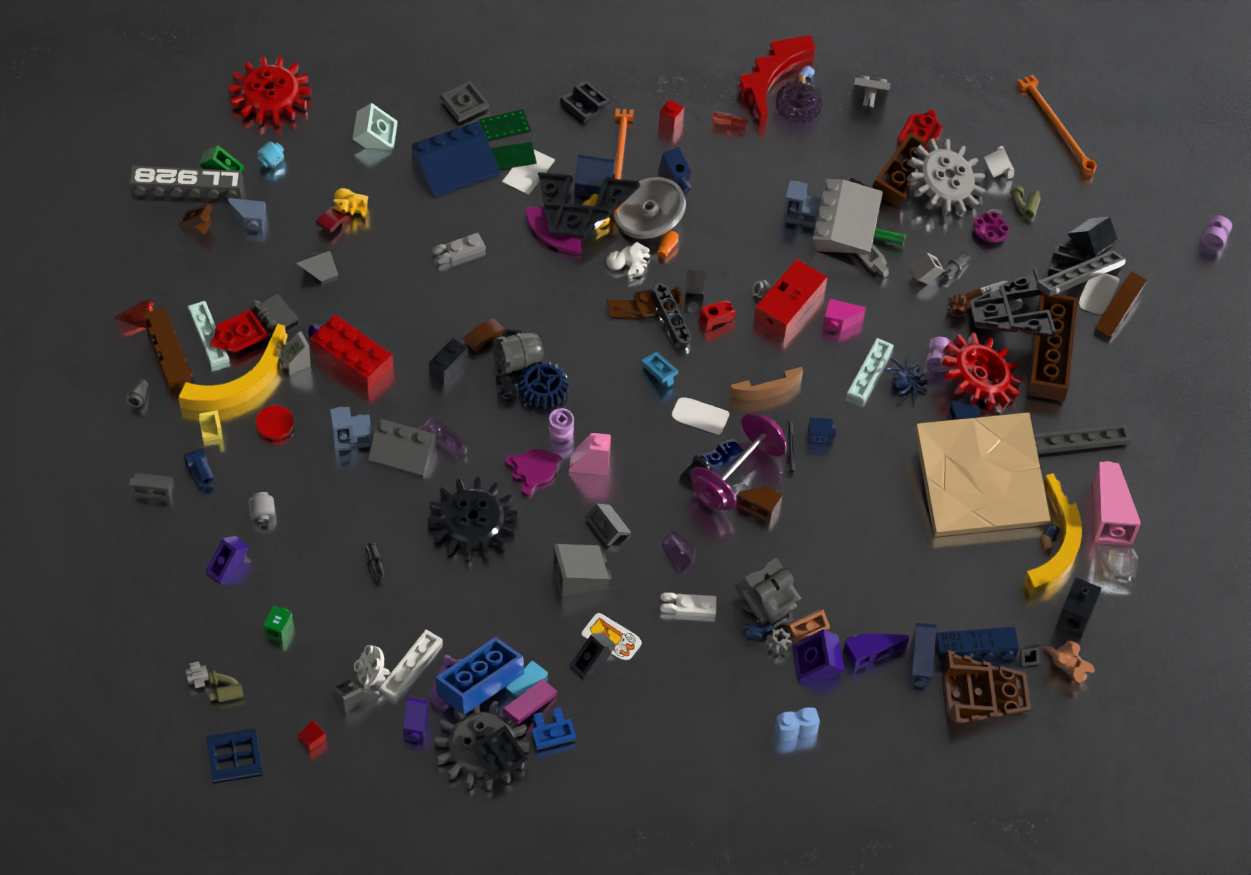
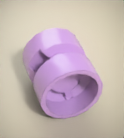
M1221 215L1212 216L1202 235V243L1210 249H1221L1232 229L1230 220Z
M934 337L930 340L929 353L926 360V366L930 370L944 372L950 368L940 365L944 355L950 356L943 351L949 342L953 344L950 339Z
M559 408L550 414L549 437L552 441L562 444L570 441L573 437L574 416L571 411Z

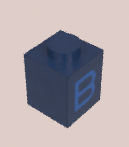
M810 417L808 444L831 445L832 438L836 436V427L833 426V419Z

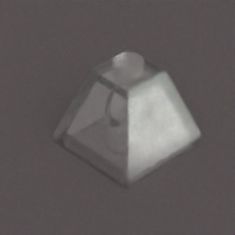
M1095 544L1094 548L1099 558L1115 579L1123 583L1136 580L1139 558L1133 548Z

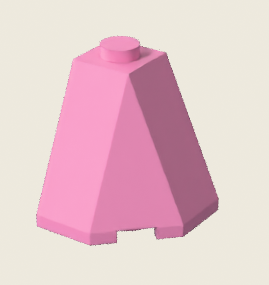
M591 433L571 453L569 472L607 476L611 435Z

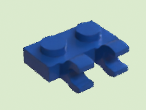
M561 707L553 709L552 715L555 723L545 725L541 712L533 714L535 728L531 729V733L537 750L576 740L571 718L564 719Z

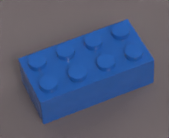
M494 637L436 676V693L440 698L465 715L524 674L523 656L497 637Z

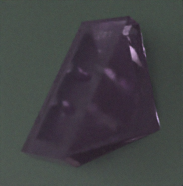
M672 531L660 543L679 574L683 573L694 562L696 548L676 531Z

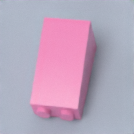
M1110 461L1099 462L1092 482L1094 541L1133 544L1141 524L1120 465Z

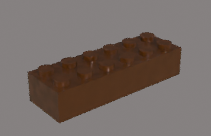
M1041 292L1037 312L1050 310L1056 330V337L1034 335L1027 395L1065 401L1069 388L1078 298L1057 294L1049 297Z

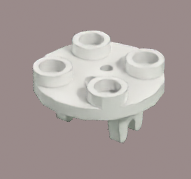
M366 645L359 660H356L354 663V671L357 672L359 682L362 685L371 686L377 681H385L384 675L390 674L388 669L383 668L384 655L382 650L376 646Z

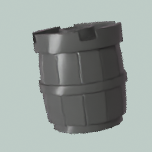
M532 332L518 333L508 337L494 338L493 345L496 344V349L493 350L494 361L497 369L502 370V375L512 371L527 370L529 365L533 367L535 362L540 364L543 361V346L537 334Z

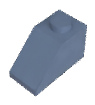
M228 199L230 213L245 229L263 230L266 217L265 202Z

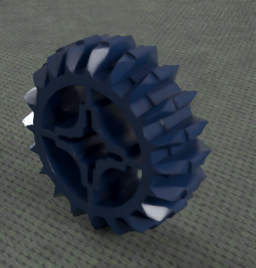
M543 361L540 364L535 362L533 367L529 365L527 370H522L518 378L519 394L523 396L524 402L528 401L530 406L535 404L536 408L543 406L544 410L548 405L553 408L554 403L559 405L560 401L564 400L565 395L568 393V376L564 373L563 368L558 369L557 364L551 366L550 361L548 364H544Z

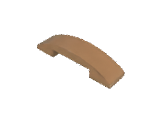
M799 367L784 371L782 379L751 386L749 380L732 384L730 398L742 401H757L781 395L801 381L803 368Z

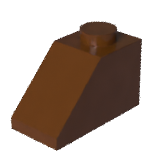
M767 486L740 491L737 495L736 505L771 521L781 505L783 494Z

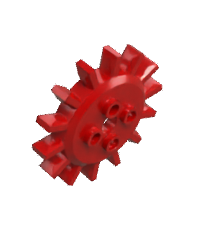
M261 56V67L254 69L250 63L245 62V71L248 73L246 76L236 72L232 74L233 81L241 85H228L229 95L241 96L230 99L231 107L235 108L245 105L240 111L242 119H245L253 112L256 114L257 125H261L264 116H272V121L276 126L279 125L280 114L286 113L290 119H295V111L292 109L294 105L302 109L307 108L306 100L298 96H311V87L299 86L308 82V75L304 73L296 77L294 76L298 72V64L296 62L288 69L283 68L282 57L279 56L274 66L267 65V60L264 56ZM268 85L274 87L273 89H265Z
M972 333L968 338L969 344H967L961 335H957L953 341L955 346L950 342L946 345L943 351L950 356L944 355L940 365L952 368V370H948L945 374L944 379L957 380L959 385L954 391L956 395L966 390L971 394V405H974L979 398L985 400L987 410H991L996 404L995 399L1002 408H1005L1010 402L1008 397L1015 400L1019 395L1020 391L1013 386L1018 387L1022 383L1023 378L1011 375V372H1014L1019 364L1018 362L1007 364L1004 357L1008 350L1005 348L997 353L991 348L993 345L992 338H989L982 345L978 343L976 333Z

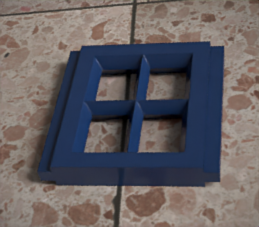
M256 728L206 736L213 782L262 774ZM250 740V751L236 753V742ZM231 744L232 754L216 756L215 746ZM252 754L254 764L238 767L237 756ZM233 757V768L218 770L217 760Z

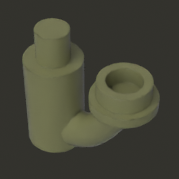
M1018 185L1014 186L1010 193L1014 196L1016 205L1025 217H1034L1041 200L1040 192L1034 190L1033 193L1029 194L1026 203H1024L1021 198L1024 195V189Z
M215 670L209 672L211 684L218 685V681L229 685L216 688L217 692L209 693L210 701L219 699V702L243 697L241 683L230 676L216 673Z

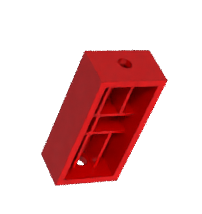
M796 259L757 304L754 320L785 338L825 291L827 276Z

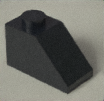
M603 632L591 634L570 663V666L579 675L586 678L607 660L616 644Z

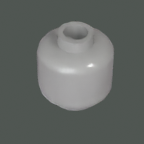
M267 492L254 493L253 497L248 501L250 516L257 519L258 522H267L275 514L274 498L268 495Z

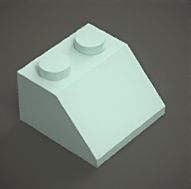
M371 103L357 111L353 140L364 148L393 150L398 121Z

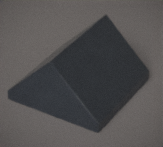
M1110 217L1090 218L1068 233L1071 239L1094 257L1118 241Z

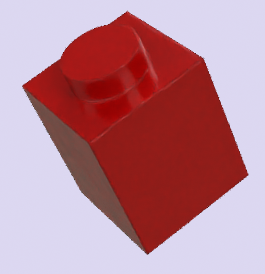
M669 99L660 110L659 124L674 132L683 121L684 106Z

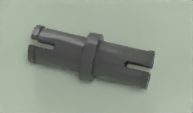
M962 251L955 259H951L944 268V272L940 274V277L946 273L942 279L947 281L953 274L960 272L962 266L971 260L970 254L964 258L968 252Z

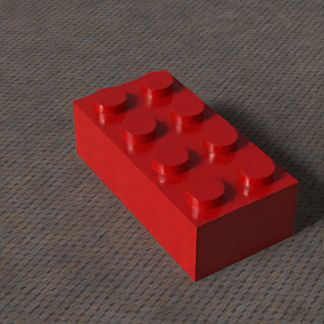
M336 314L310 337L312 352L367 391L393 368V356L390 352Z

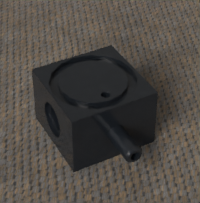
M1076 577L1062 608L1056 628L1082 638L1102 588Z

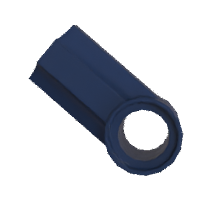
M200 448L184 454L186 466L189 471H192L198 486L207 487L211 485L214 481V476L208 466L204 450Z

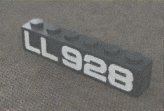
M132 166L130 187L131 193L137 195L241 199L243 175L242 171Z

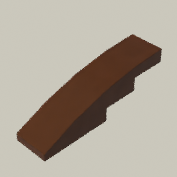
M1131 271L1107 307L1095 330L1112 339L1148 280Z

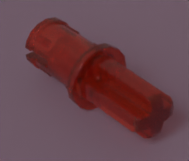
M717 111L714 112L712 117L713 122L746 130L748 119L733 116L732 113L729 115Z

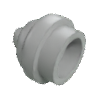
M766 280L756 281L753 286L754 295L758 298H763L771 289V285Z

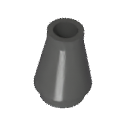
M140 379L127 393V403L130 406L138 408L144 404L149 386L146 380Z

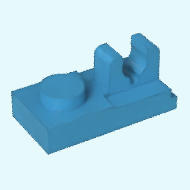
M658 352L641 360L642 366L662 383L665 382L666 387L674 384L673 377L678 375V370Z

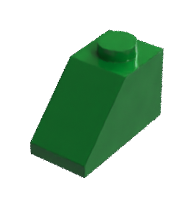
M219 145L204 151L199 166L203 169L242 171L244 168L243 164Z

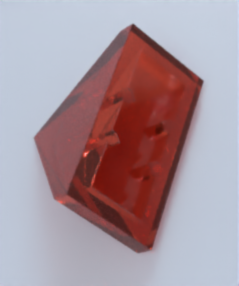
M145 299L114 317L118 321L146 329L143 313L152 311L154 303L152 300Z

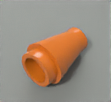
M672 230L662 234L657 254L660 257L666 258L679 242V235Z

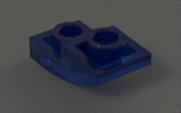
M734 438L719 443L716 449L702 454L700 458L705 459L710 465V470L714 472L734 461L744 453V450Z

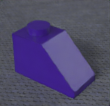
M236 536L222 538L206 572L217 581L222 582L242 563L250 547Z
M407 697L403 737L411 741H424L429 719L428 700Z

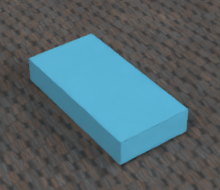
M531 661L524 668V674L506 687V691L517 699L540 680L544 679L548 672L534 661Z

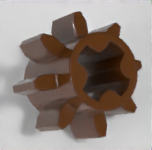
M956 294L953 298H949L947 310L951 311V315L954 317H962L965 313L968 314L970 301H966L967 298L964 295Z

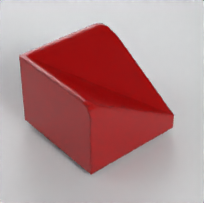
M312 720L297 738L309 751H312L326 740V733Z

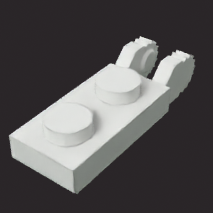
M661 594L662 601L676 603V605L662 604L660 610L663 613L700 617L716 616V596Z

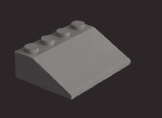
M826 179L813 236L816 250L819 252L870 254L883 194L882 191L847 180Z

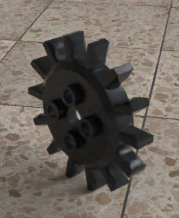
M476 477L473 489H465L461 479L456 480L458 492L453 495L443 487L440 489V496L446 502L443 505L431 501L430 511L440 513L441 517L427 518L428 527L442 526V530L433 534L434 543L448 538L450 542L446 547L447 554L451 555L457 546L464 547L465 560H470L472 549L481 548L484 558H489L488 545L492 542L502 550L506 548L505 540L499 535L502 532L515 536L516 527L505 524L504 520L518 519V511H503V507L512 503V496L508 494L498 500L495 497L498 493V483L495 482L486 492L480 490L481 480L479 477ZM469 513H476L478 517L470 519L467 515Z

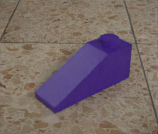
M862 633L858 636L852 635L846 639L843 651L855 670L906 648L909 636L905 634Z

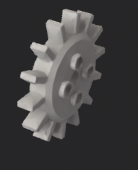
M930 139L926 144L930 153L919 145L914 153L922 161L912 157L907 162L908 166L918 170V173L913 172L907 177L908 181H919L921 185L914 193L915 197L926 193L931 198L926 208L931 209L938 202L942 204L943 216H946L951 211V205H954L958 215L962 216L967 211L963 201L973 210L979 202L971 194L981 197L985 193V189L974 185L975 182H981L985 178L984 173H973L972 168L979 160L974 158L967 162L962 157L965 153V146L960 147L956 152L951 151L950 139H946L942 143V149H938L935 140ZM945 172H949L952 178H948Z

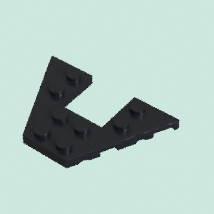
M538 172L549 232L551 236L586 239L641 186L639 181L605 178L594 206L565 204L564 202L573 182L572 175Z
M1037 268L1033 269V273L1025 277L1019 276L1013 281L1000 285L999 290L992 293L988 291L982 294V296L970 300L975 327L1056 337V330L1050 310L1012 316L1008 300L1041 295L1042 291L1036 288L1037 282L1040 281Z

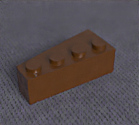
M163 307L143 313L147 336L169 392L171 394L181 391L186 382L191 383V379H194L191 368H187L186 364H188L186 355L181 352L182 346L179 338H176V331L174 325L171 324L167 310Z

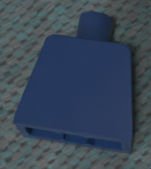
M677 147L664 152L658 169L663 178L670 179L678 184L683 194L689 192L691 186L688 182L691 170L680 148Z

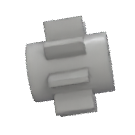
M783 628L776 631L773 629L772 634L767 636V642H769L768 649L775 651V654L778 652L786 653L787 647H791L792 643L789 640L790 633L783 631Z
M199 661L190 663V669L185 670L188 684H194L195 688L205 686L204 681L209 680L206 665L200 666Z

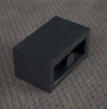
M452 338L429 362V375L444 385L467 362L468 348Z

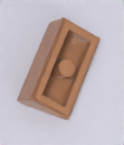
M822 609L785 624V627L793 641L797 643L822 629H829L830 625Z

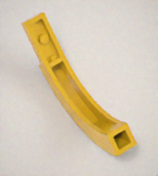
M277 324L261 360L244 376L225 384L212 386L186 382L179 395L180 408L195 411L222 410L246 402L260 393L272 381L280 368V348L282 344L285 345L288 337L285 332V326Z
M1053 473L1046 475L1044 488L1060 520L1063 542L1060 550L1050 561L1038 568L1027 571L1024 582L1031 597L1051 589L1066 576L1075 561L1082 538V522L1076 503L1069 505L1067 496H1064L1061 490V483L1059 480H1056Z

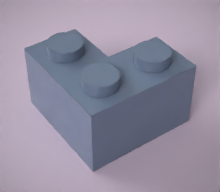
M790 180L785 199L783 219L816 226L822 198L806 195L808 184Z
M349 407L330 409L335 449L372 444L373 433L369 414L351 417Z

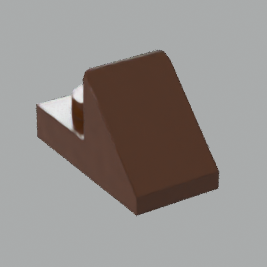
M205 204L186 211L179 226L205 235L212 224L209 214L213 208L209 204Z

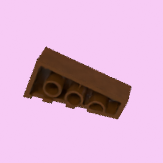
M911 132L878 174L871 187L882 191V199L901 210L911 184L907 177L916 170L908 166L907 162L912 157L919 160L914 151L919 145L924 147L925 144L924 140Z

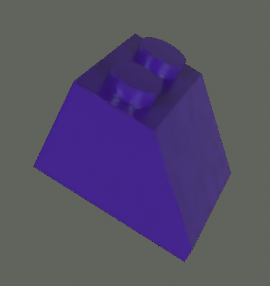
M822 629L793 645L799 681L830 679L845 671L838 635Z

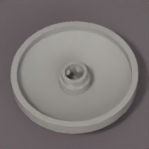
M661 177L640 180V188L621 205L617 212H614L618 227L626 235L638 239L654 238L671 230L683 217L686 200L682 189L674 181Z

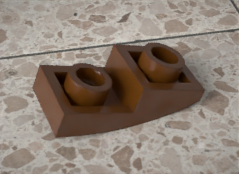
M493 318L477 326L462 339L476 353L489 340L493 343L494 338L500 337L506 330Z

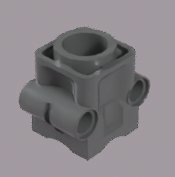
M777 558L768 562L766 566L757 572H752L734 586L741 597L743 607L747 612H753L761 625L767 621L772 624L794 610L797 607L795 603L801 599L792 585L794 584L792 574L782 567Z

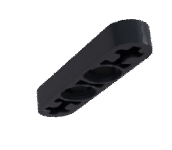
M657 283L651 290L654 303L673 343L679 348H685L692 339L689 329L668 286L664 283ZM664 304L669 305L672 310H671V311L666 310V309L663 307V305H664ZM670 320H676L679 326H674Z

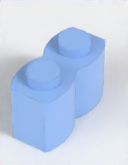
M803 708L798 712H784L778 715L775 723L778 740L790 741L798 736L809 737L816 734L820 723L816 708Z

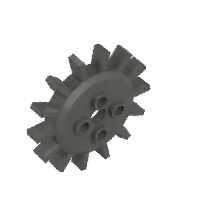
M493 701L489 713L480 712V705L472 709L473 714L467 716L454 708V716L458 720L455 725L443 719L440 721V728L450 733V737H435L434 740L436 747L449 748V752L437 756V763L441 765L453 761L455 765L448 772L450 780L454 779L462 771L468 774L466 777V788L470 789L472 787L475 777H484L486 789L491 790L492 778L471 749V746L476 744L478 739L490 736L504 725L507 726L514 738L526 734L527 727L524 724L511 729L509 724L512 720L506 715L503 718L496 715L498 712L497 701ZM469 740L471 743L465 744L464 741ZM518 742L524 752H529L528 742ZM524 764L517 768L522 770L524 768ZM510 773L501 777L506 783L511 782Z

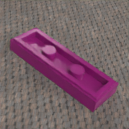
M542 679L507 705L502 713L518 725L554 698L557 690Z

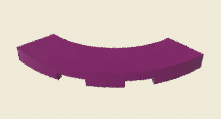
M526 207L527 222L537 235V238L547 246L551 245L557 248L558 251L581 255V239L551 236L544 207Z

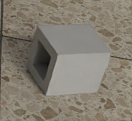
M926 253L911 265L915 279L929 284L944 272L937 257Z

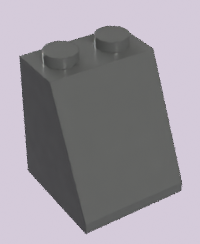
M554 544L553 567L562 598L608 589L609 581L612 580L611 573L605 567V564H607L606 555L604 552L601 553L599 545Z

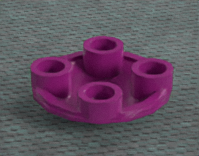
M995 211L978 216L973 223L976 235L987 242L996 243L1004 240L1010 230L1006 221L999 217V213Z

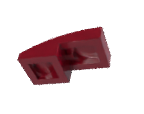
M331 207L316 220V225L332 233L339 224L343 226L352 215L348 212L341 213Z

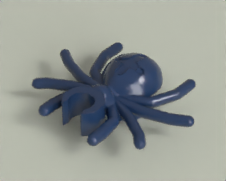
M907 357L904 360V367L896 359H890L899 368L889 367L885 371H897L892 375L893 384L899 389H905L899 391V395L906 393L911 389V386L914 399H917L916 387L923 392H927V389L919 385L927 383L928 380H921L924 374H918L921 369L918 364L908 369Z

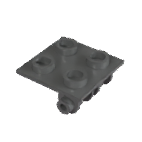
M278 294L262 303L257 300L251 302L252 312L269 336L273 335L277 324L287 327L299 320Z

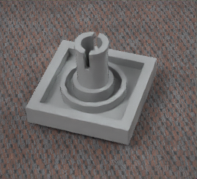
M859 75V78L855 77L854 88L866 90L863 103L865 107L868 106V100H870L869 107L874 108L876 92L887 94L889 92L890 83H887L886 79L877 78L874 81L869 80L870 77Z

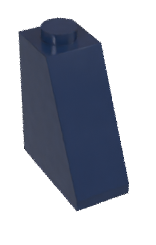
M916 623L911 641L910 684L918 687L930 686L932 680L936 639L935 624Z

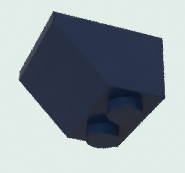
M578 155L574 194L581 196L599 195L604 179H613L614 160Z

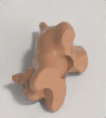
M1067 641L1065 645L1057 650L1048 646L1044 647V650L1052 656V662L1071 675L1072 683L1080 684L1087 679V673L1092 674L1095 671L1092 664L1079 657L1078 653L1081 648L1076 642Z

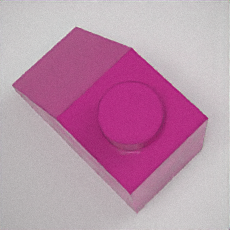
M829 299L823 327L830 330L843 331L863 321L866 307Z

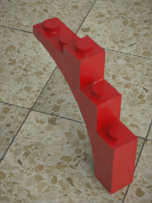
M811 35L771 41L770 49L767 50L768 56L755 58V65L752 66L753 73L740 75L739 83H737L738 93H741L743 100L748 99L749 104L753 105L754 118L758 119L759 125L767 124L766 94L776 78L790 67L814 59L816 47Z

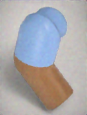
M810 66L803 67L797 74L798 89L806 88L805 78L814 75V69Z

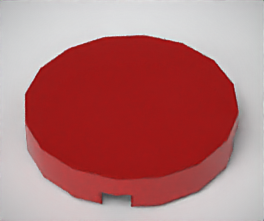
M272 405L259 412L256 417V429L262 438H268L272 441L282 440L291 434L294 427V418L287 408Z

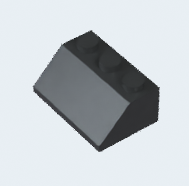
M380 419L373 436L368 462L424 477L436 447V436L434 433Z

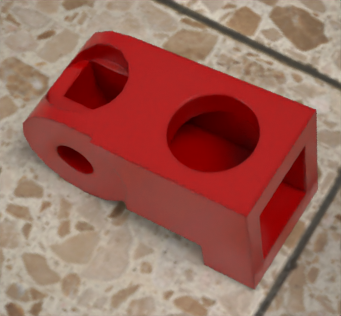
M723 301L701 307L698 319L704 330L707 331L712 329L714 325L732 321L737 313L730 301Z

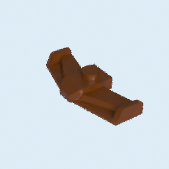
M677 286L670 290L677 306L683 304L680 287ZM651 290L634 292V300H613L607 298V306L611 317L647 319L660 314L651 296ZM664 304V305H663V307H664L666 310H670V309H671V307H670L669 305H667V304Z

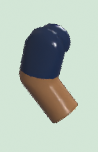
M1055 525L1047 526L1041 535L1045 552L1054 550L1052 538L1060 533L1059 527Z

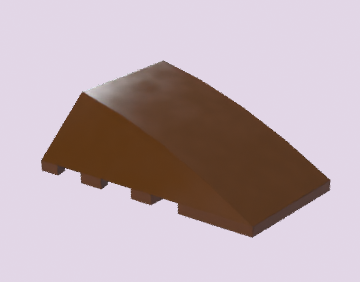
M947 651L942 681L946 714L955 724L1031 710L1026 673L1003 666L995 667L990 662H979L972 660L970 656L964 655L962 657L956 655L953 651Z

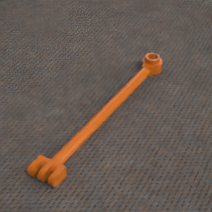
M1031 75L1029 78L1025 77L1023 80H1017V85L1022 92L1030 91L1081 161L1083 173L1087 176L1092 175L1096 170V162L1084 155L1038 92L1036 87L1039 82L1036 77Z
M620 109L615 111V121H620L613 179L621 178L627 122H633L634 109H630L629 114H627V109H623L622 114H620Z

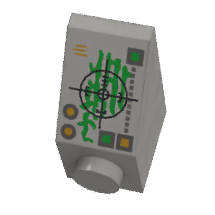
M300 331L281 350L282 358H280V363L283 369L288 370L290 375L311 367L309 345Z

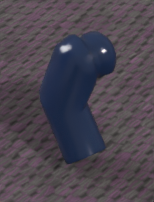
M770 623L761 628L746 624L743 627V633L755 640H761L773 630Z

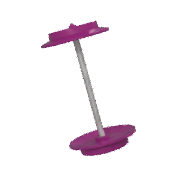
M747 413L742 417L741 424L743 430L753 444L722 477L704 467H696L691 471L694 492L706 505L717 510L731 511L736 507L734 492L725 480L756 447L772 456H782L786 453L787 445L784 433L779 425L769 417L755 413Z

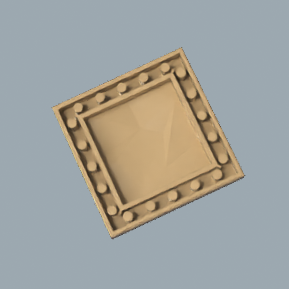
M1030 413L919 423L916 425L915 434L934 537L1045 526L1049 524L1051 520Z

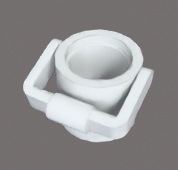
M1003 146L998 147L996 152L984 157L993 178L1003 173L1007 179L1014 177V168Z

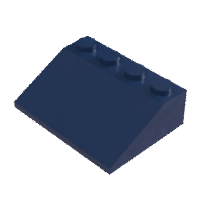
M478 121L412 144V158L433 196L500 174L486 135Z

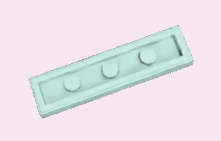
M206 301L187 306L211 368L228 363L229 357L226 350L210 347L216 326Z
M876 338L846 397L864 404L893 350V344Z

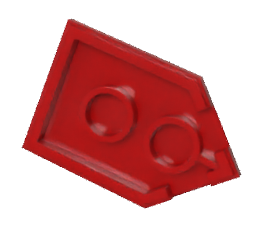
M934 109L928 110L926 113H915L909 116L896 140L899 145L902 144L911 132L925 141L923 148L930 153L926 144L930 139H934L936 142L943 130Z
M249 309L218 323L213 339L210 342V347L237 352L268 338L269 335L252 310Z

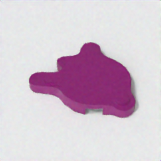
M532 449L518 456L508 455L505 458V464L513 469V479L524 480L521 492L526 496H529L536 486L551 481L554 478L557 467L562 462L559 454L543 449Z

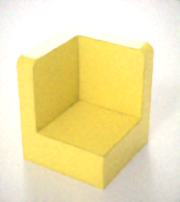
M218 410L198 414L203 442L223 439Z

